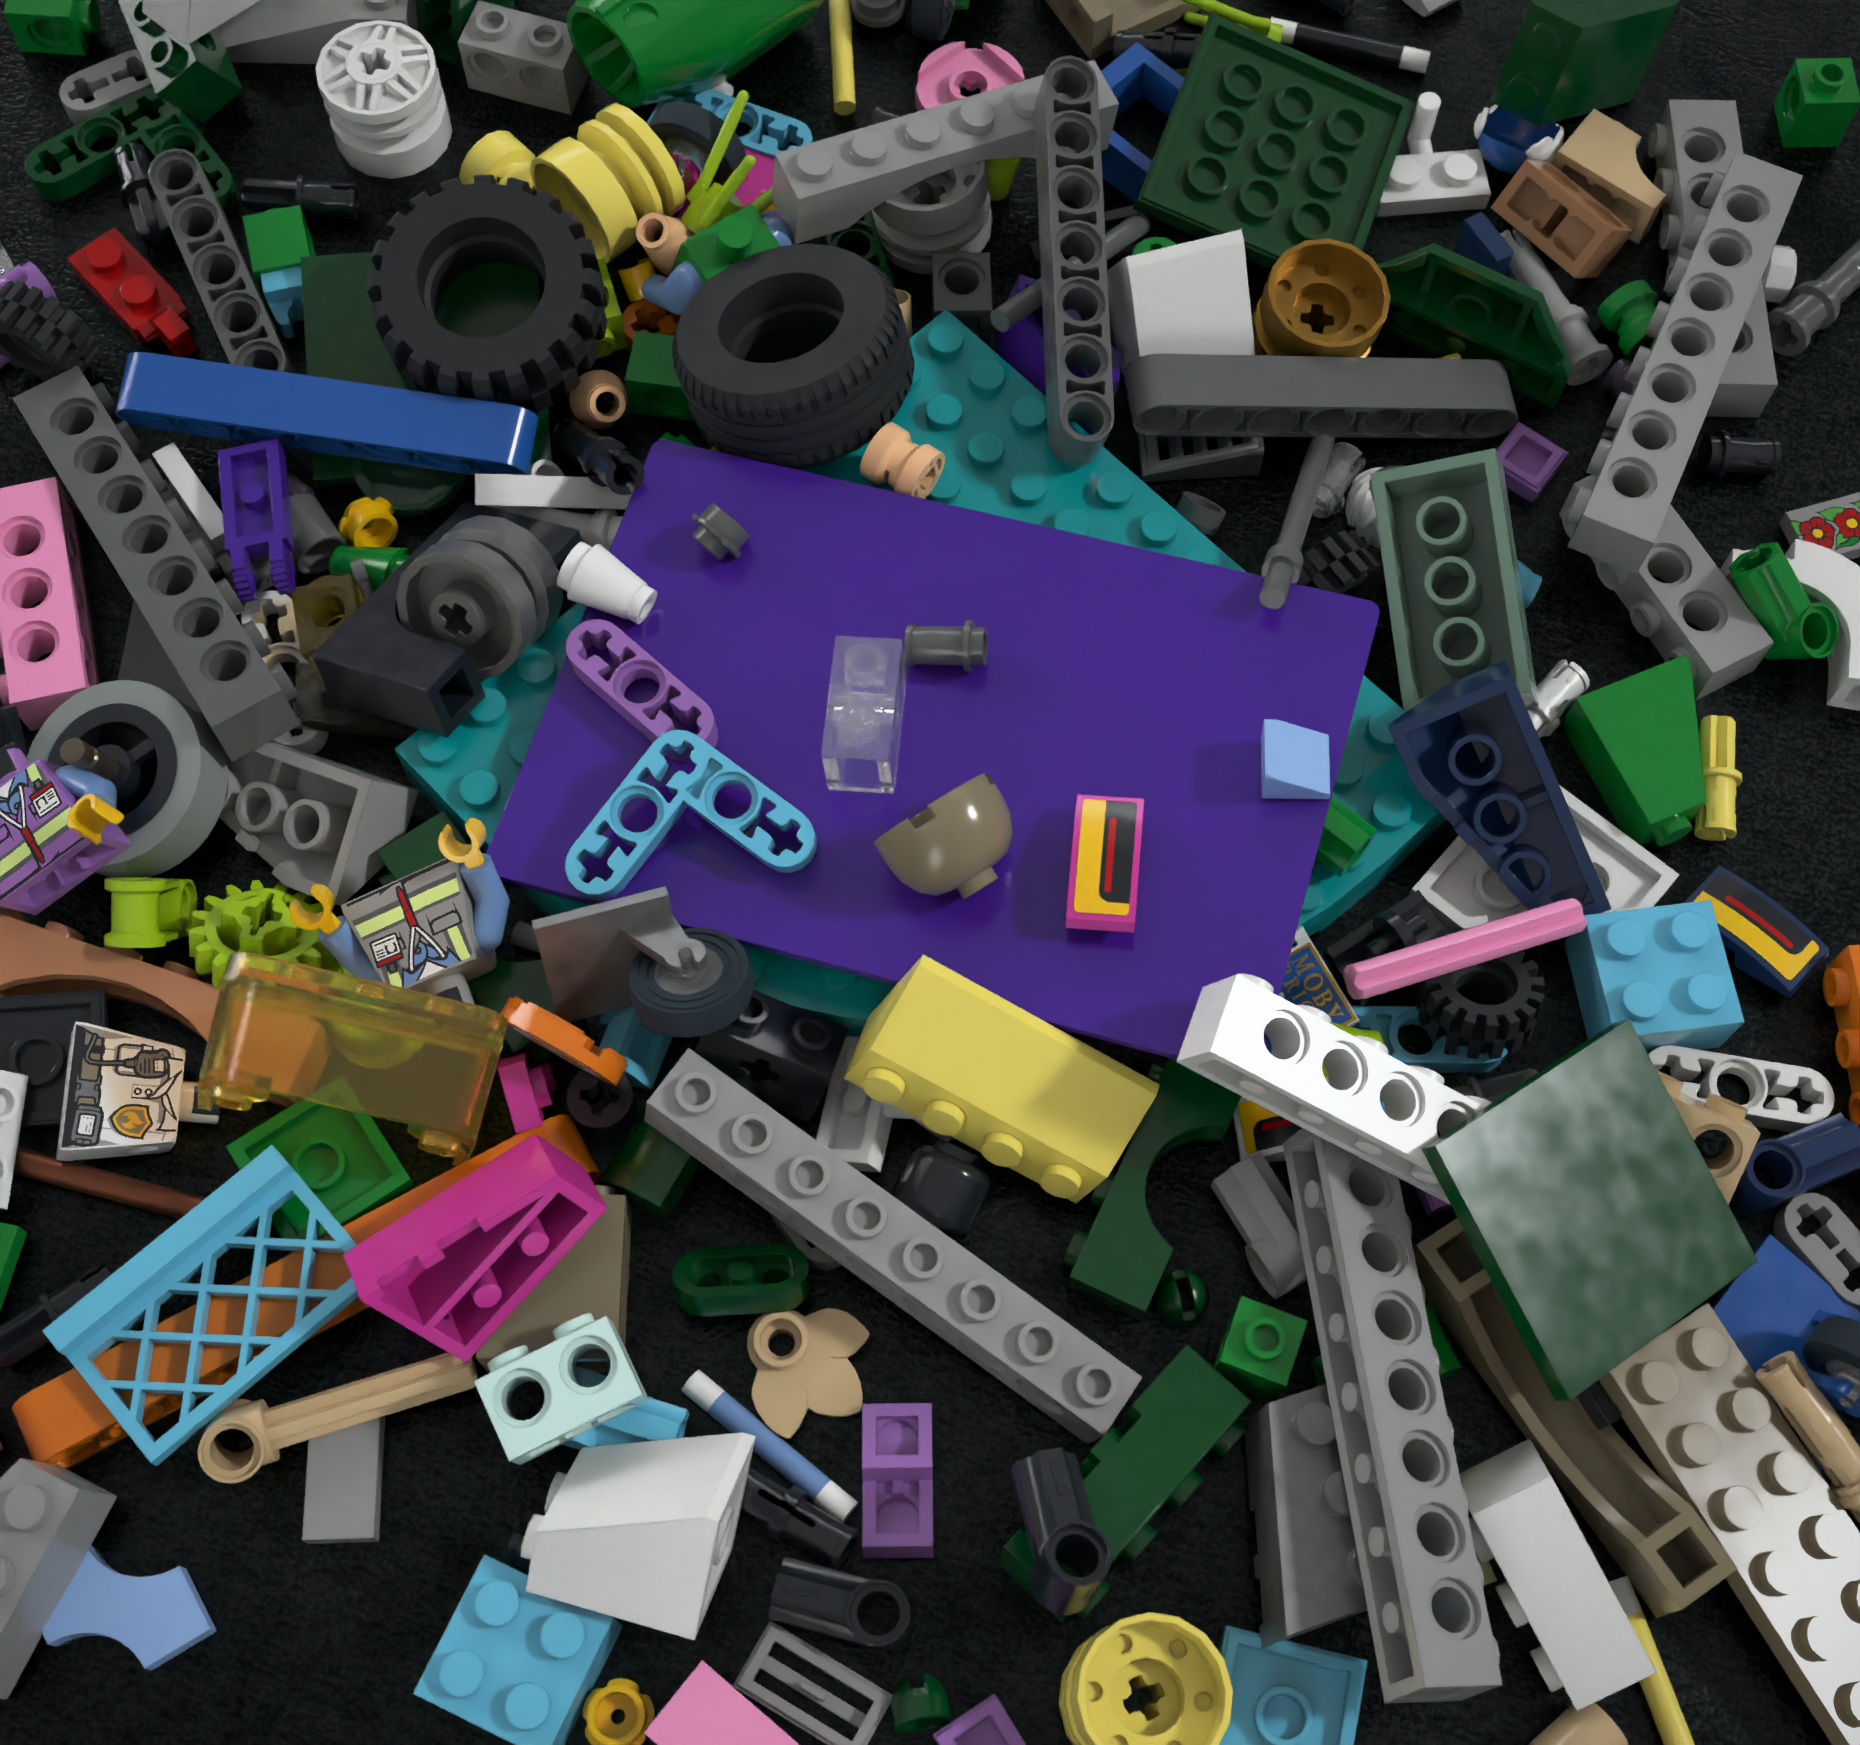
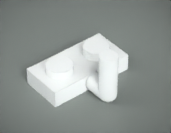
M1425 92L1419 96L1407 137L1410 155L1396 156L1376 211V217L1486 209L1491 192L1480 149L1433 153L1430 137L1441 104L1440 97L1433 92Z
M846 1036L830 1079L816 1141L858 1171L881 1172L893 1118L913 1119L938 1138L947 1142L954 1139L951 1136L933 1132L918 1118L892 1104L881 1103L872 1099L862 1088L843 1079L860 1036Z

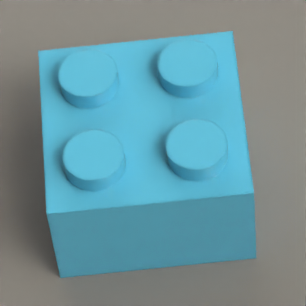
M1711 900L1584 915L1587 920L1585 929L1580 933L1570 935L1564 943L1588 1039L1615 1022L1629 1019L1647 1054L1665 1045L1702 1050L1720 1047L1744 1023Z
M484 1554L413 1694L515 1745H565L623 1625L612 1616L527 1592L528 1575Z

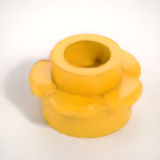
M368 497L357 499L348 505L343 517L340 519L339 533L344 540H349L351 546L388 547L398 532V523L392 515L394 512L393 506L382 497H377L374 500Z
M619 1678L609 1681L606 1687L594 1689L584 1703L582 1714L587 1721L585 1735L591 1745H642L646 1738L644 1732L654 1721L655 1711L652 1700L648 1695H642L639 1692V1686L631 1680ZM617 1709H621L625 1713V1719L621 1724L613 1723L611 1718L612 1713Z

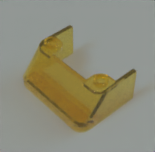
M233 953L229 955L221 982L198 1080V1108L212 1111L213 1104L228 1109L247 1111L251 1109L252 1102L267 1101L270 1093L409 1124L407 1131L410 1135L419 1139V1149L439 1156L454 1157L452 1165L458 1166L469 1160L476 1145L508 1020L496 1011L470 1003L262 954Z

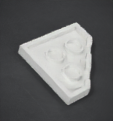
M1560 786L1612 908L1603 913L1654 907L1679 874ZM1459 835L1409 893L1411 895L1419 890L1425 897L1435 917L1452 933L1528 911L1499 879L1496 872Z

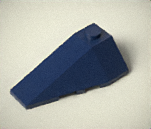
M1505 660L1442 687L1387 725L1413 786L1428 802L1430 801L1454 827L1456 833L1469 846H1472L1528 910L1570 898L1577 899L1581 903L1584 915L1599 914L1612 909Z

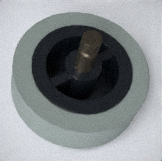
M115 680L104 682L82 690L69 698L44 722L34 738L26 758L28 763L41 759L60 767L72 765L78 769L97 774L115 785L117 790L116 809L124 815V819L118 826L128 837L131 846L96 871V873L110 878L151 877L180 864L200 847L214 828L222 811L227 793L228 766L224 748L207 720L197 711L164 690L140 681Z

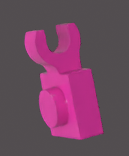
M526 1053L501 1059L498 1065V1072L516 1134L543 1126L544 1115L542 1108L553 1105L550 1092L557 1089L550 1062L541 1063L538 1067L531 1069Z

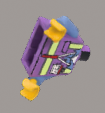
M17 748L0 751V907L37 915L131 846L128 837L118 826L124 819V815L116 809L117 790L111 781L72 765L60 767L41 759L28 763L23 751Z

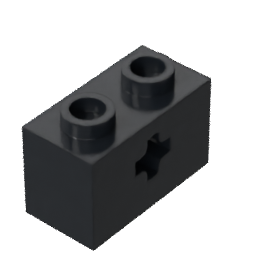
M753 989L751 1000L740 1017L716 1032L701 1036L695 1053L768 1106L810 1122L831 1079L849 1029Z

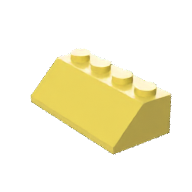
M925 955L920 957L868 1016L843 1078L862 1088L872 1099L881 1103L892 1104L923 1121L925 1126L933 1132L957 1139L981 1152L989 1162L998 1166L1009 1167L1040 1184L1047 1193L1055 1197L1066 1198L1074 1203L1079 1202L1109 1176L1157 1096L1160 1084Z

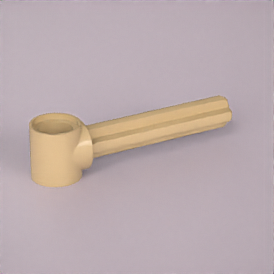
M447 1352L268 1408L263 1399L256 1401L236 1399L207 1423L198 1447L199 1463L204 1472L216 1481L223 1483L244 1481L256 1473L260 1466L278 1461L280 1448L474 1388L476 1386L474 1381L478 1379L474 1359L471 1357L465 1363ZM227 1429H238L248 1434L254 1445L246 1451L232 1452L225 1449L219 1443L217 1434Z

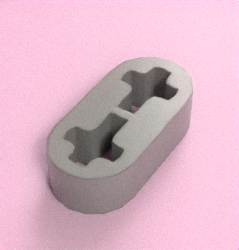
M135 49L67 77L61 84L59 95L69 119L77 125L131 94L143 89L153 88L139 51ZM144 75L146 79L136 81L135 78L137 76ZM91 96L94 99L89 103L83 101V99Z
M1803 1193L1794 1197L1783 1205L1775 1215L1773 1223L1775 1238L1829 1284L1840 1297L1860 1311V1288L1851 1292L1843 1283L1849 1275L1848 1272L1860 1269V1231L1828 1197L1817 1193ZM1813 1215L1821 1225L1816 1229L1815 1234L1804 1237L1796 1227L1802 1222V1218H1808Z

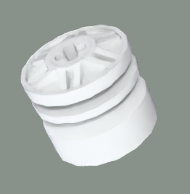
M385 20L356 23L335 34L322 48L315 69L318 87L324 100L325 109L330 116L331 128L338 149L350 166L368 176L387 179L411 176L433 165L446 151L452 134L449 111L444 91L441 87L433 48L418 31L403 23Z

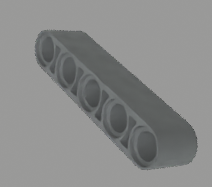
M174 148L163 151L150 163L148 171L149 181L229 363L296 374L216 193L199 161L192 153L184 149ZM210 230L205 235L197 237L202 232ZM231 277L227 282L217 285L220 280ZM254 324L247 331L237 333L244 325Z

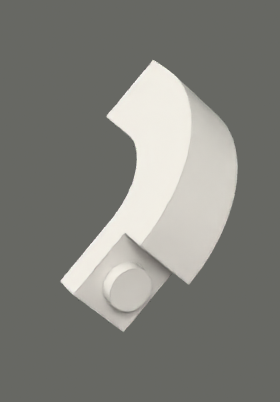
M1795 539L1786 552L1785 557L1811 603H1823L1830 606L1839 622L1837 645L1832 653L1827 656L1829 673L1826 705L1860 711V567L1843 555L1826 547ZM1733 549L1720 571L1747 605L1732 579V573L1728 567L1740 554L1752 549L1745 551Z

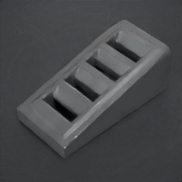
M1136 431L1143 482L1259 475L1264 456L1263 437H1241L1242 444L1233 446L1232 438L1239 437L1150 436ZM1207 439H1216L1218 449L1208 451ZM1192 440L1193 454L1184 456L1182 441ZM1157 442H1168L1170 459L1160 461Z

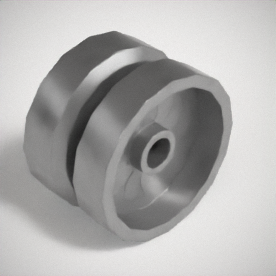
M485 515L472 517L457 523L435 545H431L418 556L401 574L396 593L400 622L405 629L412 633L466 648L479 680L501 675L557 621L564 599L562 588L557 586L559 571L549 551L527 529L506 518Z

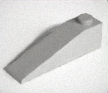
M260 0L219 25L217 29L231 62L317 64L322 48L335 34L356 23L385 20L403 23L418 31L415 0Z
M274 741L264 744L233 762L224 750L228 766V785L225 802L219 818L237 834L235 840L247 851L258 853L274 868L272 874L287 887L313 896L310 891L312 885L322 884L331 890L334 896V905H343L384 866L377 851L406 834L418 795V789Z

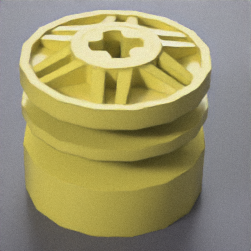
M618 103L608 105L596 114L595 119L580 125L577 140L571 137L561 139L531 162L530 173L536 192L546 190L559 199L562 211H572L583 225L586 238L592 242L597 260L604 259L605 263H609L637 242L636 226L644 215L659 213L665 216H672L683 208L686 199L682 178L674 160L662 141L643 119L631 109Z
M1147 1612L1120 1619L1100 1629L1076 1648L1062 1674L1059 1709L1066 1736L1073 1745H1219L1230 1724L1233 1688L1224 1658L1204 1632L1180 1617ZM1128 1681H1130L1135 1689L1147 1687L1151 1692L1153 1700L1144 1705V1712L1147 1718H1145L1141 1711L1131 1713L1126 1711L1123 1700L1132 1694Z

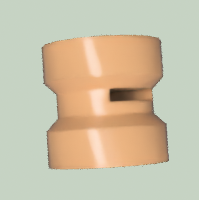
M889 422L876 433L869 443L861 460L860 474L876 485L888 483L894 488V492L925 499L936 485L943 471L945 455L929 444L919 446L916 443H912L911 435L907 430L894 422Z

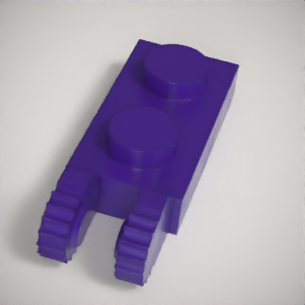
M275 438L218 450L225 550L231 558L233 583L239 600L242 603L257 600L258 582L252 559L269 556L271 563V579L280 595L294 593L296 590V577L290 554L291 551H294L284 447L280 440Z

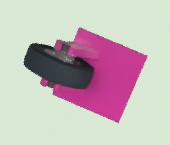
M669 102L655 112L648 126L659 137L674 160L682 178L686 196L698 181L724 121L700 106L687 102ZM734 132L709 188L713 183H719L723 186L745 156L752 155L756 160L755 165L734 193L740 202L746 205L757 199L760 191L769 190L773 186L774 158L744 148L740 138ZM687 197L677 218H681L691 204Z

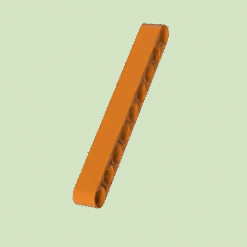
M568 1114L558 1115L544 1120L543 1126L521 1132L344 1225L343 1228L358 1245L534 1133L583 1165L593 1184L601 1177V1171L572 1117ZM330 1234L318 1239L335 1241ZM295 1251L265 1267L262 1287L299 1288L304 1251ZM316 1252L311 1289L337 1290L351 1278L343 1256L344 1253ZM251 1275L233 1285L250 1286ZM211 1296L206 1334L242 1335L248 1297ZM358 1296L310 1338L370 1306L362 1302ZM261 1298L255 1336L281 1337L294 1326L297 1300ZM310 1300L308 1313L323 1301ZM197 1304L157 1324L156 1332L193 1333ZM125 1341L102 1353L93 1362L107 1380L135 1381L141 1342ZM154 1343L149 1382L185 1383L191 1344ZM204 1345L198 1384L223 1385L237 1374L241 1347ZM254 1347L252 1360L266 1348ZM76 1368L23 1395L11 1408L33 1461L58 1465L65 1469L129 1436ZM117 1391L130 1407L133 1392ZM147 1393L142 1420L143 1425L146 1427L180 1409L183 1394ZM197 1395L196 1399H198V1398H200V1397H202V1396H204V1395Z

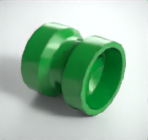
M1636 280L1617 289L1606 298L1597 312L1598 318L1606 330L1618 334L1620 338L1618 342L1619 349L1629 362H1633L1640 345L1651 349L1655 339L1644 335L1657 302L1656 293L1645 280Z

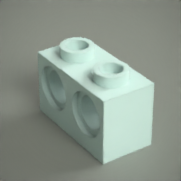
M591 1313L573 1318L552 1331L556 1341L532 1353L529 1352L526 1345L504 1352L487 1363L490 1370L489 1374L474 1381L510 1462L521 1465L649 1400L615 1324L607 1316L596 1321ZM593 1349L606 1351L611 1362L607 1378L601 1384L594 1387L580 1386L575 1378V1365L580 1356ZM529 1381L539 1382L545 1395L542 1409L531 1419L517 1420L510 1409L512 1393L522 1383Z

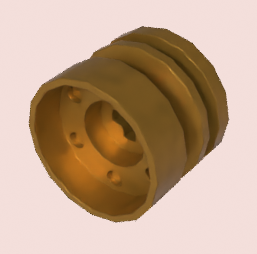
M1328 238L1305 240L1287 249L1273 265L1264 286L1262 297L1259 299L1252 316L1255 355L1367 357L1372 343L1376 340L1387 318L1391 297L1386 276L1373 258L1352 244Z

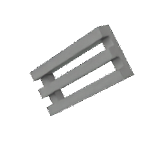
M772 1621L768 1623L733 1684L735 1689L826 1745H868L881 1719L889 1708L892 1694ZM775 1643L872 1701L873 1704L867 1715L770 1657L768 1654ZM762 1669L858 1728L859 1730L852 1741L753 1681L759 1670Z

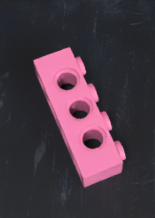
M56 477L0 488V657L4 658L6 673L0 675V698L4 707L16 705L18 715L29 731L39 730L49 716L75 694L100 684L76 512ZM43 601L40 605L31 608L35 603ZM51 653L46 659L36 662L41 656Z

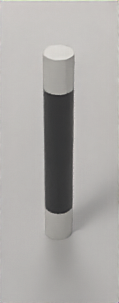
M1271 17V23L1283 25L1280 43L1418 73H1426L1431 51Z

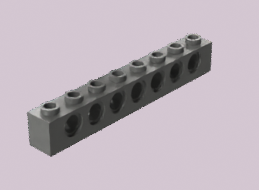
M77 365L13 397L12 399L230 760L233 762L299 726L300 723L289 704V701L299 696L280 663L268 668L263 661V657L271 654L266 641L253 620L241 625L236 618V615L245 610L227 579L224 578L217 583H214L210 574L219 570L214 559L200 537L191 542L185 537L184 534L194 530L175 497L163 502L160 494L168 491V488L152 460L148 458L139 463L135 456L143 453L144 450L128 422L123 420L114 424L112 418L117 416L115 413L116 405L104 384L100 382L91 387Z

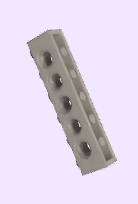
M1668 100L1659 123H1653L1650 127L1647 150L1649 157L1656 159L1657 172L1654 186L1666 194L1662 203L1663 218L1659 231L1660 247L1663 250H1668L1669 258L1665 284L1677 257L1689 259L1692 250L1681 246L1696 213L1707 216L1710 207L1700 204V201L1714 170L1726 173L1736 151L1743 153L1735 100ZM1762 279L1706 417L1758 418L1778 385ZM1666 291L1669 297H1673L1672 293Z

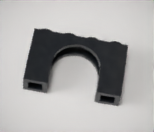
M464 501L311 655L332 701L448 738L486 695L466 648L421 636L403 627L400 622L396 600L401 574L418 556L431 545H435L457 523L479 515L506 518L527 529L549 551L558 571H560L570 551L579 542H583L579 530ZM562 589L564 599L559 616L574 602L568 600L567 591Z

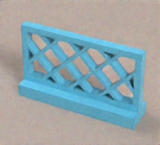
M271 1145L47 1326L43 1333L58 1352L70 1360L147 1459L157 1466L359 1296L352 1277L337 1290L311 1289L316 1252L345 1253L357 1246V1244L285 1158ZM297 1195L309 1209L306 1240L269 1238L273 1213L293 1196ZM320 1224L335 1241L318 1240ZM258 1226L257 1237H245ZM230 1248L255 1249L250 1286L213 1284L217 1259ZM267 1250L304 1251L299 1288L262 1287ZM201 1273L200 1284L189 1283ZM174 1294L198 1295L193 1333L156 1332L160 1306ZM211 1296L248 1297L242 1335L206 1334ZM261 1298L297 1300L294 1326L281 1337L255 1336ZM310 1300L323 1301L308 1313ZM144 1319L143 1331L131 1330ZM117 1341L141 1342L135 1381L107 1380L93 1361ZM154 1343L191 1344L185 1383L149 1382ZM204 1345L241 1347L237 1374L225 1384H198ZM254 1347L266 1348L252 1360ZM117 1391L133 1392L130 1407ZM146 1394H183L179 1422L156 1441L142 1423ZM197 1395H210L195 1408Z

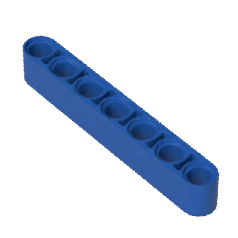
M132 352L127 355L115 411L120 419L149 429L245 443L278 438L282 446L287 449L468 475H528L539 418L528 409L505 403L148 352Z

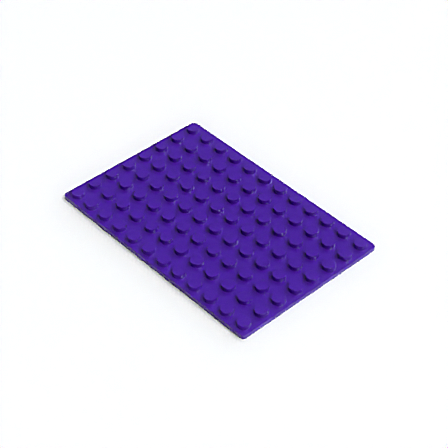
M658 440L651 446L643 466L644 481L638 490L634 488L609 552L646 582L647 586L657 591L656 601L650 613L641 624H636L629 619L626 620L586 606L580 624L593 619H601L613 623L706 702L712 710L718 729V741L715 749L809 819L817 838L816 853L812 861L803 869L793 873L778 872L766 866L687 807L620 893L606 900H592L582 895L568 880L565 871L566 856L576 840L649 749L652 742L576 676L567 655L486 853L491 856L502 882L588 905L666 886L672 914L682 929H714L730 935L741 945L895 986L920 957L925 955L1058 1029L1175 1060L1178 1059L1204 986L1235 974H1250L1270 983L1274 988L1273 993L1278 996L1280 995L1380 611L1377 604L1361 598L1291 583L1284 605L1279 609H1268L1260 601V593L1265 581V577L674 441ZM711 503L721 508L750 535L739 549L742 555L739 558H735L728 552L721 561L715 558L692 537V534L699 527L692 520V515L696 513L700 516ZM966 620H973L975 627L987 628L986 666H974L973 672H965L963 666L906 665L904 642L906 627L909 624H916V626H964ZM592 646L586 650L588 658L593 655L599 656L609 665L612 674L614 673L617 666L613 663L607 647L599 650ZM649 678L637 679L628 685L624 697L633 703H645L656 696L660 685L655 680ZM672 707L666 713L671 718L675 730H687L695 735L699 733L697 723L690 727L684 725L674 716ZM1264 719H1276L1329 735V799L1262 798L1261 735ZM666 755L665 759L671 768L660 785L653 775H649L643 783L655 787L666 802L670 803L676 795L669 792L666 784L679 770L689 775L694 771L695 765L693 763L677 762ZM988 772L1006 802L1011 814L1012 838L1008 852L992 866L998 879L966 899L962 898L957 888L951 892L934 896L918 893L902 883L887 866L873 842L905 819L909 818L910 820L928 808L927 805L969 780ZM730 784L718 791L714 807L720 816L727 819H735L743 816L749 810L752 796L746 787L739 784ZM1077 794L1144 799L1135 933L1066 928ZM647 798L630 800L621 812L623 827L626 830L638 833L648 830L657 819L658 810L656 804ZM766 804L759 822L744 834L749 838H753L755 829L758 826L772 837L776 845L772 854L779 856L785 849L791 850L796 854L802 847L796 836L800 828L793 825L787 832L779 830L766 817V814L775 808L770 804ZM608 827L602 835L613 844L601 859H596L589 855L582 864L589 872L584 881L588 884L595 877L607 881L612 876L613 871L607 862L618 846L626 856H629L635 849V847L624 843L611 827ZM1264 1032L1263 1040L1266 1047L1268 1036Z

